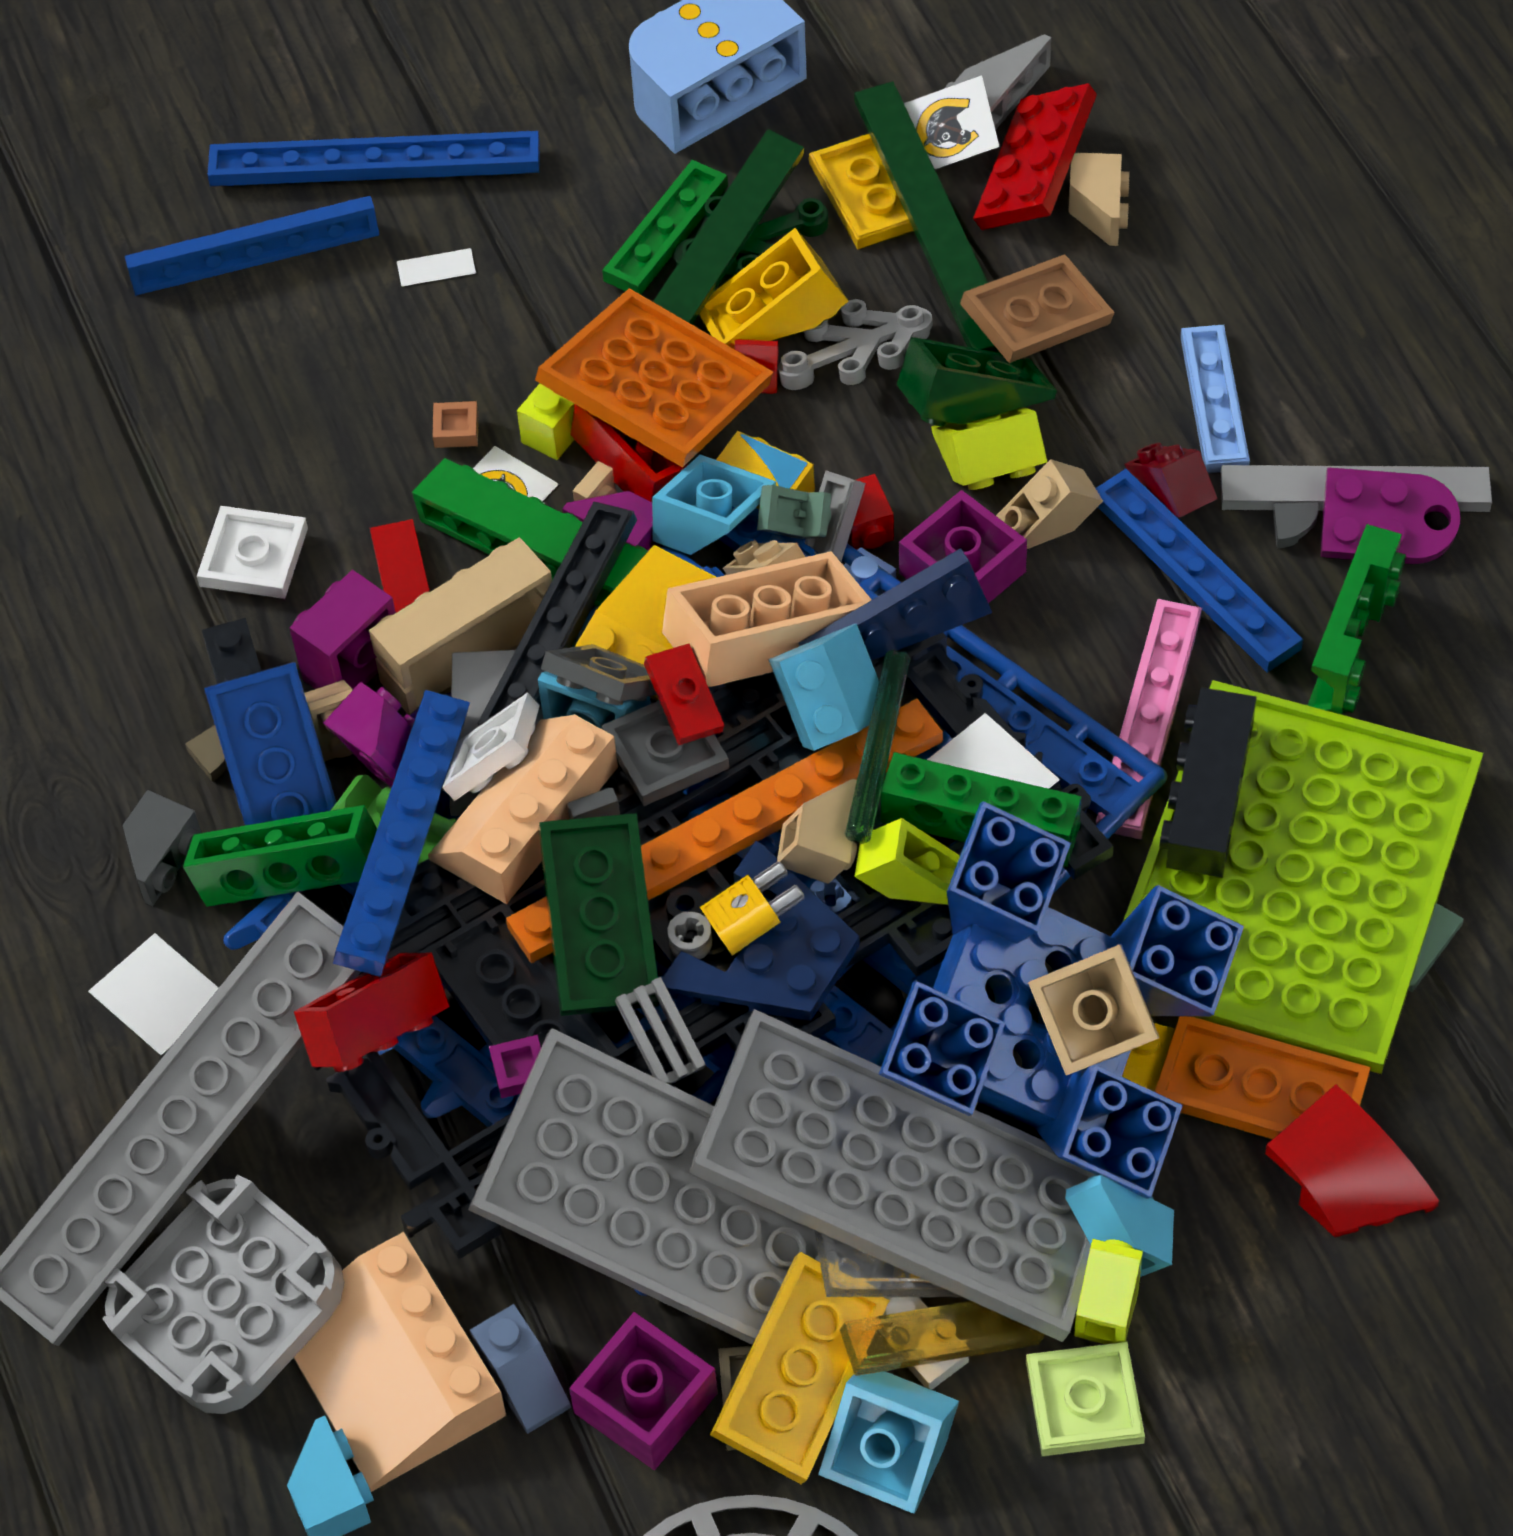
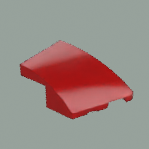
M1337 1084L1266 1146L1265 1154L1302 1186L1298 1205L1335 1238L1358 1232L1364 1226H1380L1391 1223L1397 1216L1423 1209L1427 1213L1438 1207V1198L1411 1161L1386 1132Z

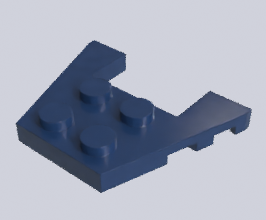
M755 841L735 870L734 883L746 875H749L751 879L776 863L777 858L762 843ZM786 869L788 873L786 877L762 892L764 898L770 901L794 885H797L804 893V900L778 917L781 923L741 949L725 972L681 951L662 980L671 998L677 999L679 994L701 998V1003L719 1006L721 1002L746 1005L749 1006V1011H754L755 1009L765 1014L811 1021L858 950L860 938L798 877Z

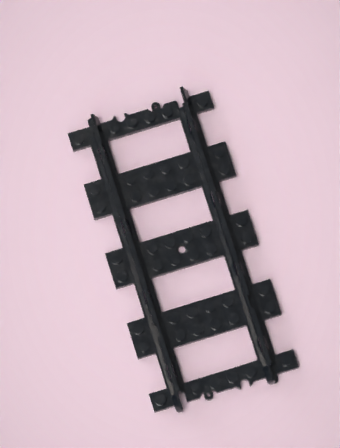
M944 633L871 661L885 698L908 687L952 739L986 713L1024 748L1026 747V734L1013 732L985 699H982L983 681L981 677L975 674H968L958 682V667L946 655L947 636ZM774 672L734 681L711 694L725 725L723 731L717 733L719 735L717 740L729 758V769L710 777L711 781L691 793L684 794L683 791L687 789L684 788L643 806L618 763L616 771L599 791L613 788L619 802L620 815L637 813L641 846L681 825L679 821L688 816L690 812L717 796L724 795L752 777L759 783L829 746L826 745L815 751L802 746ZM1036 753L1034 757L1043 764V753ZM877 777L860 788L859 801L863 803V811L854 830L853 842L857 844L854 862L848 870H843L835 877L856 903L838 914L860 938V946L846 968L857 964L890 944L914 975L918 977L944 960L953 936L949 905L888 898L854 877L861 835L886 825V823L881 822V788L883 783ZM1057 782L1049 789L1082 796L1080 828L1068 867L1063 866L1075 880L1112 857L1113 845L1086 815V810L1091 805V797L1079 784H1071L1061 790V785ZM958 841L948 848L961 855L965 842ZM429 859L418 864L387 960L399 953L432 952L441 982L488 1046L538 1035L540 1046L542 1047L547 1034L553 1028L652 1076L634 1039L617 1049L591 1013L561 1016L555 966L547 956L531 964L507 928V917L546 897L545 879L527 889L522 885L511 900L505 904ZM542 862L524 884L544 873ZM714 865L648 901L654 949L669 968L676 959L669 948L667 928L670 921L680 913L691 911L706 917L700 907L730 887V884ZM683 901H689L694 904V907L689 911H681L677 908V905ZM711 925L712 947L710 952L700 960L725 972L740 951L731 955ZM688 930L686 937H683V942L692 943L694 936H697V931ZM693 997L695 1002L679 1011L702 1058L726 1043L736 1053L747 1022L753 1011H749V1006L727 1002H721L719 1006L701 1003V998ZM824 1002L811 1021L766 1014L817 1038L836 1027V1017ZM665 1019L662 1023L674 1047H676L680 1043L668 1019ZM650 1028L645 1033L657 1057H660L664 1054V1051L653 1029ZM684 1051L678 1054L684 1065L690 1063ZM370 1052L362 1057L363 1063L360 1066L348 1071L336 1072L326 1079L329 1091L342 1093L367 1130H370L366 1135L365 1141L368 1152L373 1158L383 1159L391 1154L393 1167L410 1190L431 1177L438 1188V1194L401 1216L404 1231L409 1238L415 1237L416 1233L434 1224L460 1260L502 1234L501 1225L468 1209L484 1176V1173L480 1175L476 1168L491 1160L511 1114L448 1151L378 1052ZM669 1061L661 1064L666 1074L674 1071ZM314 1067V1069H315L316 1071H318V1070H320V1069L322 1068V1067Z

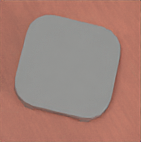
M238 1174L235 1179H222L207 1185L200 1180L188 1189L186 1193L193 1201L125 1273L116 1268L104 1282L109 1287L105 1302L106 1316L102 1319L111 1332L189 1404L205 1413L226 1414L245 1407L259 1396L330 1319L341 1301L344 1288L341 1265L318 1236H313L264 1195L252 1181Z

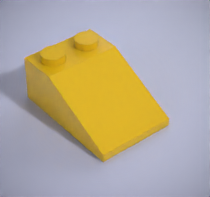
M794 228L715 290L699 315L712 337L734 349L735 340L771 341L816 328L824 320L833 317L849 301L824 261L799 231Z
M654 545L598 607L575 647L594 644L644 665L646 656L673 648L662 633L668 588L716 578V576ZM657 695L650 696L651 699L659 701Z

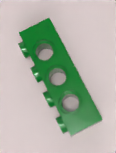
M894 752L881 788V822L889 824L903 818L924 833L966 842L979 804L984 801L1070 842L1071 845L1063 866L1068 867L1080 828L1082 796Z
M365 805L194 834L183 868L206 907L359 882L377 827Z

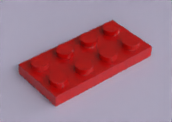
M1089 83L1074 87H1064L1057 91L1030 95L1020 99L973 217L981 230L1046 217L1052 214L1097 96Z

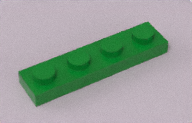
M691 160L602 270L603 281L624 291L630 288L641 295L673 256L677 245L689 236L705 216L706 201L711 197L721 196L728 187V176Z

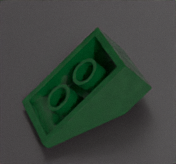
M911 337L897 381V386L908 399V403L913 405L920 414V418L926 423L935 426H945L946 422L963 425L1055 399L1057 393L1055 387L1029 358H1021L1009 363L1001 353Z

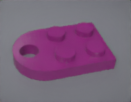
M1327 467L1321 557L1353 560L1366 524L1402 534L1399 553L1406 554L1404 564H1422L1435 560L1450 548L1458 532L1460 510L1456 498L1443 483L1426 475ZM1432 511L1441 512L1447 517L1449 525L1442 530L1431 529L1425 523L1424 516Z

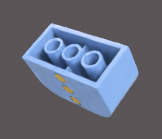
M682 0L641 23L633 31L629 40L635 111L638 117L674 154L807 79L805 21L783 0Z

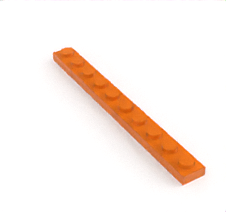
M915 699L881 717L861 731L832 743L643 844L641 851L648 901L751 846L755 841L758 842L782 829L783 823L803 803L851 779L861 781L862 786L886 773L894 752L916 757L942 743L943 731L920 701ZM547 896L506 918L507 928L531 964L553 952Z

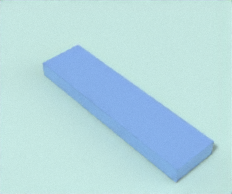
M1212 325L1181 328V343L1202 459L1207 472H1221V465H1249L1250 458L1225 326Z

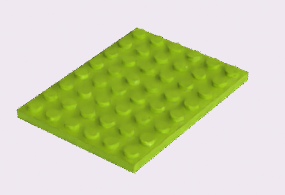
M1212 680L1209 689L1257 697L1254 724L1223 878L1166 868L1168 849L1159 848L1164 820L1173 821L1175 810L1168 809L1167 801L1123 922L1155 886L1160 885L1243 925L1244 928L1214 1015L1210 1017H1192L1371 1067L1370 1071L1382 1074L1477 779L1483 753ZM1179 770L1175 781L1181 782L1183 771Z

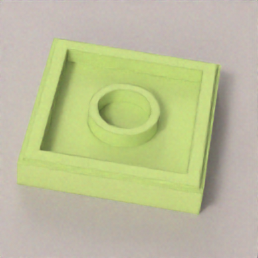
M1128 1342L1026 1354V1366L1042 1456L1144 1444L1145 1433Z

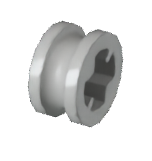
M691 911L680 913L670 921L667 928L669 948L675 957L683 951L697 959H702L710 952L712 947L711 925L706 917ZM688 930L697 931V936H694L692 943L683 942V937H686Z

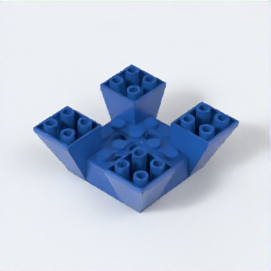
M983 801L979 804L947 890L953 936L934 987L931 988L919 981L912 983L879 1075L967 1116L973 1115L975 1106L979 1102L1033 1127L1058 1158L1097 1176L1103 1175L1147 1199L1151 1198L1183 1105L1122 1077L1131 1050L1066 1076L1028 982L1048 974L1045 962L1052 967L1053 971H1056L1121 944L1151 1016L1210 1017L1215 1013L1244 926L1160 885L1155 886L1111 937L1049 908L1048 905L1071 843ZM985 985L993 990L995 1003L988 998ZM1029 1005L1037 1012L1038 1023L1032 1019ZM1013 1049L1022 1058V1068L1015 1062Z

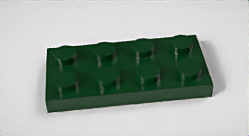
M637 813L539 822L538 829L561 1016L618 1011L619 1009L615 1003L616 997L623 994L627 995L633 992L635 988L642 985L646 986L652 980L658 978ZM655 994L649 997L654 1007L660 1005ZM639 1002L631 1005L633 1009L641 1008Z

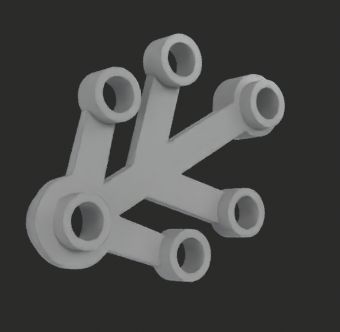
M858 299L849 300L848 303L841 307L843 323L850 327L828 325L827 319L816 328L804 331V337L808 341L819 342L826 340L839 343L809 355L801 351H791L783 355L778 365L781 385L790 390L806 388L814 381V369L852 354V357L845 358L838 364L840 380L846 385L859 384L866 378L865 370L876 350L880 367L888 370L899 368L903 365L904 354L908 349L911 337L921 339L929 337L930 329L933 326L932 314L927 309L916 305L905 306L896 313L867 310L864 301ZM862 324H864V325H871V326H879V327H877V328H875V329H872V330H871V329H862V328H853V327L860 326V325H862ZM892 339V342H886L880 345V343Z

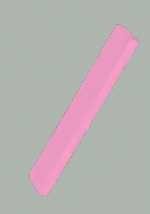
M1157 599L1119 737L1161 767L1200 623L1202 608ZM1114 756L1112 764L1137 782L1144 778L1124 764L1118 757ZM1153 795L1114 834L1142 839ZM1098 812L1096 824L1105 816V814H1103L1102 812Z

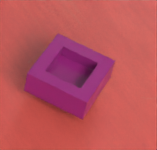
M538 1035L489 1046L501 1099L521 1094L541 1049Z

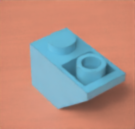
M1103 1175L1091 1176L1087 1181L1066 1189L1065 1199L1090 1244L1092 1239L1104 1242L1115 1239L1130 1244L1136 1250L1143 1251L1140 1277L1172 1265L1173 1209L1155 1201L1153 1197L1147 1199Z
M325 1415L315 1420L287 1487L308 1536H343L371 1523L365 1504L374 1501L363 1473L360 1472L352 1476L346 1460L353 1458L354 1455L342 1428L332 1432Z

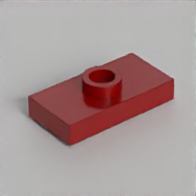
M690 643L645 657L644 666L678 746L723 731L724 722Z

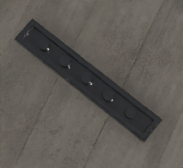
M593 502L477 723L478 726L485 723L527 692L540 705V710L541 700L538 678L542 672H545L541 669L545 651L571 648L637 522L634 511Z

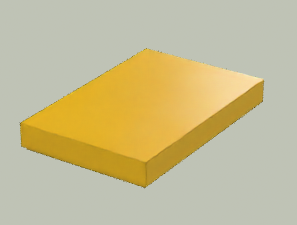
M870 134L809 153V164L857 250L914 231Z

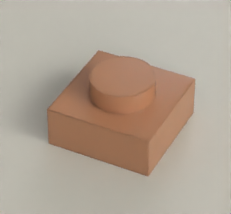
M477 401L433 403L434 448L478 446Z

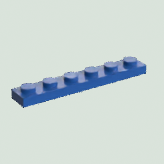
M366 196L151 250H144L126 255L125 260L136 296L379 236V229L371 196Z
M1124 469L1095 488L1103 500L1098 508L1267 673L1302 650L1303 638L1127 469Z

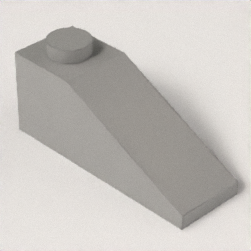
M1045 34L973 65L965 69L955 82H949L945 88L982 75L996 130L1017 106L1020 99H1023L1050 67L1051 37Z

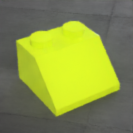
M1025 407L963 425L946 422L945 426H931L933 436L953 481L963 486L968 485L969 490L991 486L994 484V477L1008 473L1010 478L1031 475L1036 472L1035 466L1047 463L1036 411Z

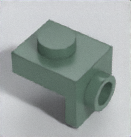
M764 485L761 490L757 530L797 539L824 538L827 535L828 525L831 520V494L826 492L808 493L776 485Z

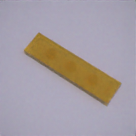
M973 1301L846 1321L840 1328L855 1376L1039 1345L1045 1337L1043 1333Z

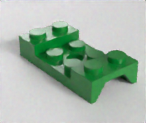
M1366 524L1311 667V671L1318 676L1307 706L1344 715L1346 711L1354 713L1361 693L1359 684L1366 665L1365 660L1359 659L1362 640L1357 639V637H1363L1369 619L1380 622L1385 606L1394 607L1401 586V581L1398 580L1406 559V554L1399 553L1402 534Z

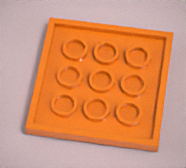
M629 288L538 367L535 381L683 468L769 386L773 371Z

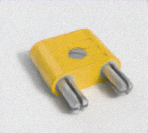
M777 861L752 879L749 875H746L700 907L731 955H734L781 923L778 917L805 899L804 893L797 885L792 886L769 903L762 895V892L787 876V870L781 862Z

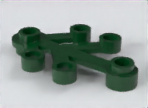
M714 196L706 201L705 219L696 236L722 199V196ZM807 198L800 202L795 212L757 225L740 253L746 255L742 256L739 260L735 259L726 274L736 275L774 245L763 241L788 233L794 228L800 234L807 237H816L823 234L828 228V210L826 206L818 199ZM695 238L686 239L677 245L674 251L676 265H678Z

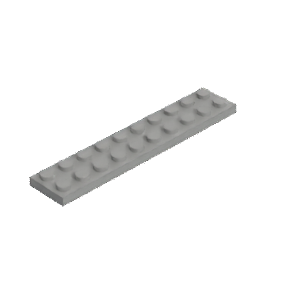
M298 891L0 1256V1300L52 1344L59 1346L107 1287L104 1283L116 1268L121 1270L302 1046L304 1041L294 1011L356 978L361 973V971L333 964L343 926Z

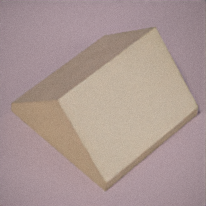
M1121 944L1028 982L1066 1076L1160 1038Z

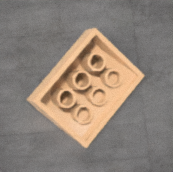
M404 1232L358 1256L342 1270L344 1288L339 1305L330 1319L294 1357L335 1431L342 1428L354 1455L352 1460L359 1472L363 1473L371 1492L506 1416L500 1389Z

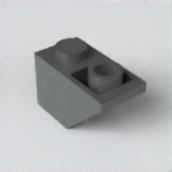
M147 790L124 822L123 829L144 902L153 907L161 894L168 892L173 886L177 871L186 859L193 835L202 832L195 810Z

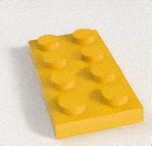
M799 1252L792 1261L710 1435L799 1484L807 1481L836 1418L846 1382L858 1370L890 1300L810 1256Z

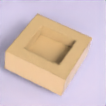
M598 461L574 488V501L615 494L613 468Z

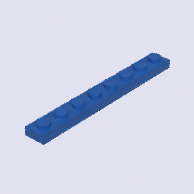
M539 131L210 144L208 180L210 186L540 173Z
M425 690L335 951L333 964L381 977L443 790L442 787L467 717L470 702Z

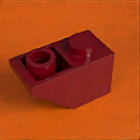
M1158 442L1139 449L1136 452L1138 457L1124 464L1125 468L1176 517H1182L1218 499L1199 450L1181 448L1180 444L1167 447L1162 446Z

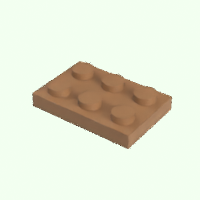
M1065 254L965 291L960 302L961 306L1009 363L1109 325L1115 313Z

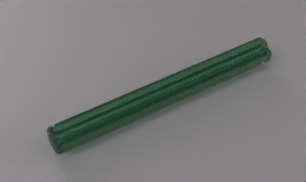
M893 649L885 655L845 831V836L849 841H858L861 844H865L871 840L910 664V657L906 652H898Z

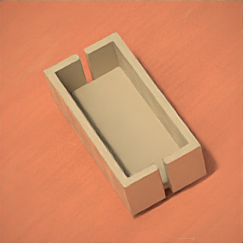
M519 537L506 546L496 548L488 557L472 567L460 570L452 579L433 591L421 594L412 604L394 615L382 618L376 626L369 629L373 651L377 656L375 660L380 682L401 703V707L408 715L420 706L425 690L439 694L450 693L452 690V653L516 650L552 582L551 571Z

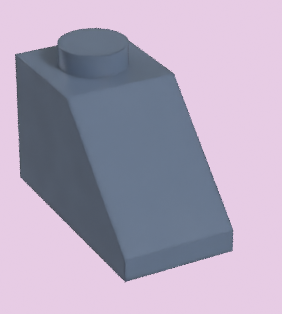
M514 1304L470 1329L475 1350L527 1434L571 1408V1404L540 1342Z

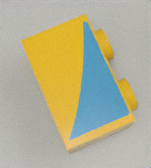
M737 431L716 459L717 461L776 481V486L808 493L815 492L814 464L798 454H789L771 446L762 438L751 437Z

